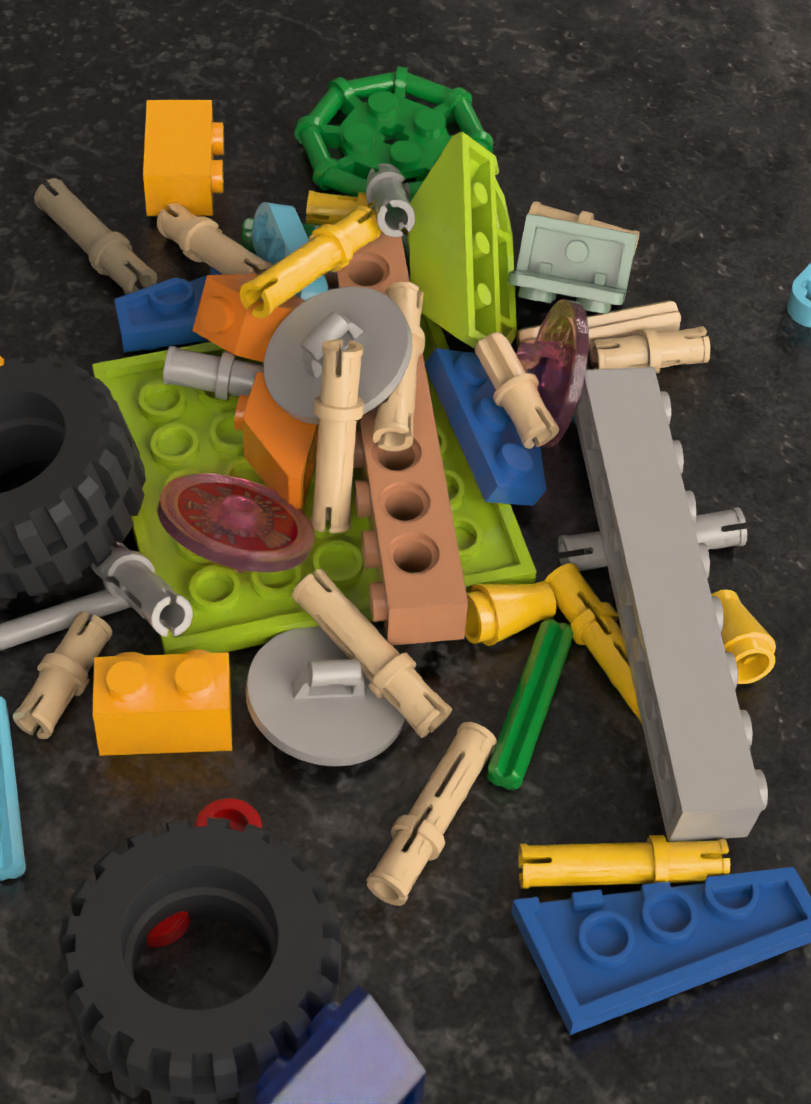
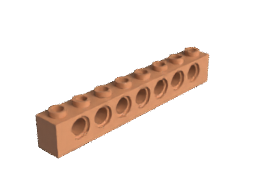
M381 231L380 236L375 241L369 242L353 254L346 267L340 271H328L324 274L328 288L365 287L385 294L387 287L393 283L410 282L402 237H390ZM423 353L418 357L413 444L405 450L395 452L381 449L378 447V442H373L377 406L362 415V418L357 420L353 469L360 468L362 480H354L355 510L357 518L368 517L370 530L361 531L363 564L365 569L376 568L377 582L369 583L371 618L373 622L384 621L386 641L392 646L464 639L468 600Z

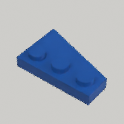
M210 266L211 274L209 275H223ZM207 275L190 282L175 277L114 299L124 353L139 350L150 351L160 347L193 342H211L192 331Z
M435 348L425 362V367L485 502L534 506L546 491L541 447H536V445L532 449L524 447L510 416L504 407L496 405L493 399L496 389L476 353ZM519 359L526 374L530 373L529 360Z

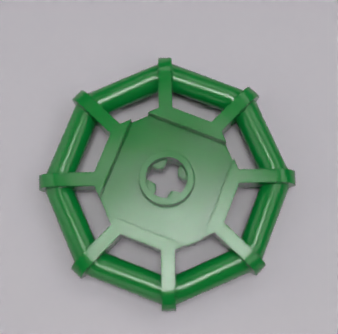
M397 66V71L351 80H346L343 77L333 79L328 83V91L312 111L296 122L294 132L295 138L299 143L303 144L313 168V182L321 190L328 191L333 189L348 196L358 197L359 192L366 193L367 176L370 170L373 168L377 173L380 171L378 165L385 163L395 166L405 179L416 177V182L408 183L411 190L409 203L452 138L447 132L446 125L456 120L461 132H464L491 153L493 152V138L483 130L471 105L472 95L462 87L451 89L408 72V67ZM406 94L434 104L436 107L430 108L406 99ZM368 98V102H362L360 100ZM339 110L347 116L340 126L327 125ZM390 139L400 140L395 141L392 145L385 143L386 140ZM327 148L339 149L340 154L344 153L345 157L337 161L331 158Z

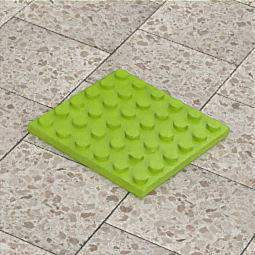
M421 313L420 328L425 334L423 351L425 363L435 348L450 349L441 326ZM212 342L177 348L220 357L226 351ZM168 350L92 364L93 377L100 379L110 390L113 399L117 401L140 452V458L145 468L146 481L142 488L145 495L141 509L137 516H130L134 523L132 531L137 551L150 560L155 574L171 586L176 593L187 599L192 606V621L183 633L173 636L172 632L168 629V637L159 634L164 655L182 654L189 650L226 653L266 644L277 635L292 629L320 626L291 597L295 587L310 573L313 575L315 570L322 569L343 595L369 621H372L369 583L377 582L376 568L365 569L363 564L361 531L370 529L368 517L357 518L355 510L354 480H362L360 468L353 469L350 508L351 528L340 533H330L331 519L326 520L324 532L318 531L311 526L315 468L302 516L291 515L298 527V536L291 545L275 551H250L222 544L197 531L181 515L178 508V497L186 488L201 483L232 484L261 493L280 504L244 457L243 431L234 429L235 411L239 397L230 395L229 400L226 401L216 399L215 392L173 384H163L164 364ZM237 356V360L264 365V362ZM426 370L466 593H469L475 584L535 583L537 571L511 505L485 502ZM192 488V489H191V490H196L197 493H198L201 497H203V496L199 493V490H198V489H196V488ZM219 488V489H218V490H228V491H231L230 489H222V488ZM245 492V496L249 498L250 493ZM215 497L211 498L212 501L208 499L206 501L208 504L203 505L209 508L203 509V511L209 512L205 514L207 517H203V519L206 518L205 520H207L208 517H213L209 519L211 522H218L216 526H225L224 530L230 531L231 529L234 534L241 532L243 536H247V533L251 536H256V533L261 537L263 534L260 531L268 533L265 529L272 530L269 526H273L272 523L267 522L272 521V519L265 517L269 516V514L261 513L264 511L261 507L255 509L257 507L255 504L248 505L249 502L246 501V497H244L245 500L240 502L239 498H234L233 501L230 497H226V500L223 497H218L220 500L218 501ZM191 501L188 502V508H191ZM274 507V508H271V509H272V510H280L281 508H279V507ZM190 516L191 519H201L199 517ZM208 529L203 530L205 533L210 531ZM276 531L272 533L279 537L275 536V539L267 537L270 541L262 538L271 548H274L272 543L281 546L279 542L286 544V541L283 539L290 540L287 536ZM216 533L214 538L218 539L221 534ZM229 535L230 542L234 543L233 536L231 540V536Z

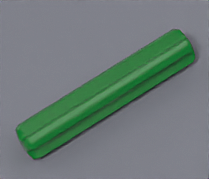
M547 619L540 624L488 765L487 778L494 786L515 790L522 784L572 643L573 631L566 623H558L553 619Z

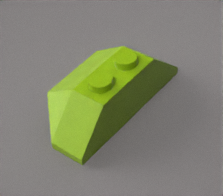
M459 132L452 136L410 202L415 213V224L407 235L410 248V283L417 285L419 292H423L421 313L459 340L475 349L478 341L486 338L491 333L500 332L508 339L511 345L517 335L515 285L508 284L509 274L514 270L513 234L505 196L495 178V175L499 173L497 158L464 132Z

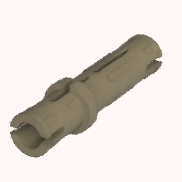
M52 178L47 180L48 185L58 194L57 196H54L43 184L38 187L34 197L35 204L45 211L89 255V261L92 263L91 266L99 274L109 275L124 290L126 295L139 291L134 285L136 281L143 288L157 283V274L132 252V246L129 244L130 241L122 233L112 232L60 179Z

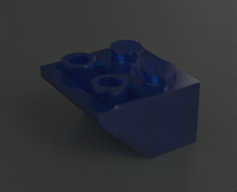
M358 985L342 1004L336 1000L329 1002L312 1021L307 1031L309 1040L292 1059L283 1055L274 1061L263 1074L256 1087V1093L258 1094L256 1104H419L423 1099L426 1070L372 996Z

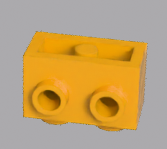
M147 100L143 167L147 216H159L162 209L172 216H177L167 206L174 203L184 206L195 216H213V193H223L224 191L223 160H214V155H224L223 122H213L212 100Z
M189 650L182 654L143 655L137 652H124L116 656L94 657L93 720L99 755L232 751L229 652L210 653L204 650Z

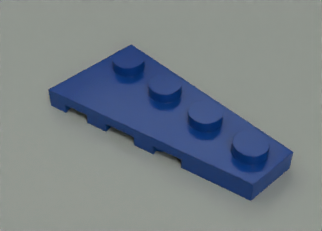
M794 867L707 877L703 884L671 887L669 881L643 884L640 891L602 895L601 890L572 893L571 899L539 903L538 897L513 900L511 910L570 1035L811 942V896Z

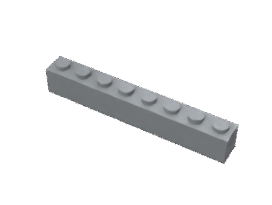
M654 367L583 370L573 411L668 842L747 837L759 814L767 806V782L762 770H755L750 752L753 737L752 723L748 712L739 708L735 692L738 682L737 663L732 652H725L721 636L724 621L723 608L719 597L711 596L707 580L710 570L709 552L706 544L703 542L698 543L694 528L696 522V501L691 490L685 491L681 476L684 465L683 449L679 440H672L669 428L671 420L669 395L666 391H660Z

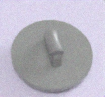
M365 287L336 288L320 293L303 302L281 322L271 337L265 353L264 378L271 396L284 412L299 421L319 425V417L313 414L315 397L321 394L322 343L328 340L343 339L342 352L343 350H348V342L350 340L358 342L364 347L363 355L361 356L358 397L364 400V414L382 403L395 390L406 373L413 345L409 323L401 309L390 297Z
M321 626L292 629L268 641L258 651L251 663L245 694L247 707L255 725L277 748L309 763L325 766H346L361 763L379 755L398 737L405 721L403 715L385 697L378 699L369 689L371 682L363 674L359 660L349 659L320 628Z

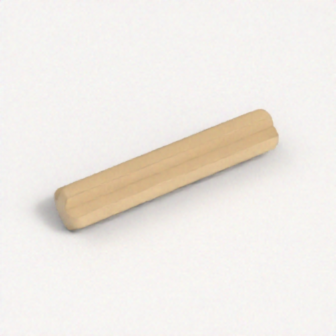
M667 300L610 311L609 314L599 313L574 319L580 325L582 351L589 350L591 340L615 339L640 335V330L654 328L657 333L679 331L681 315L676 303ZM566 320L520 329L517 332L516 344L521 359L529 360V362L546 359L558 329ZM579 329L577 330L576 335H574V339L577 338V333L579 332ZM561 332L559 334V345H561ZM565 342V346L564 343L562 344V349L558 347L559 355L558 353L555 354L556 356L572 354L573 350L571 351L569 342L568 344Z

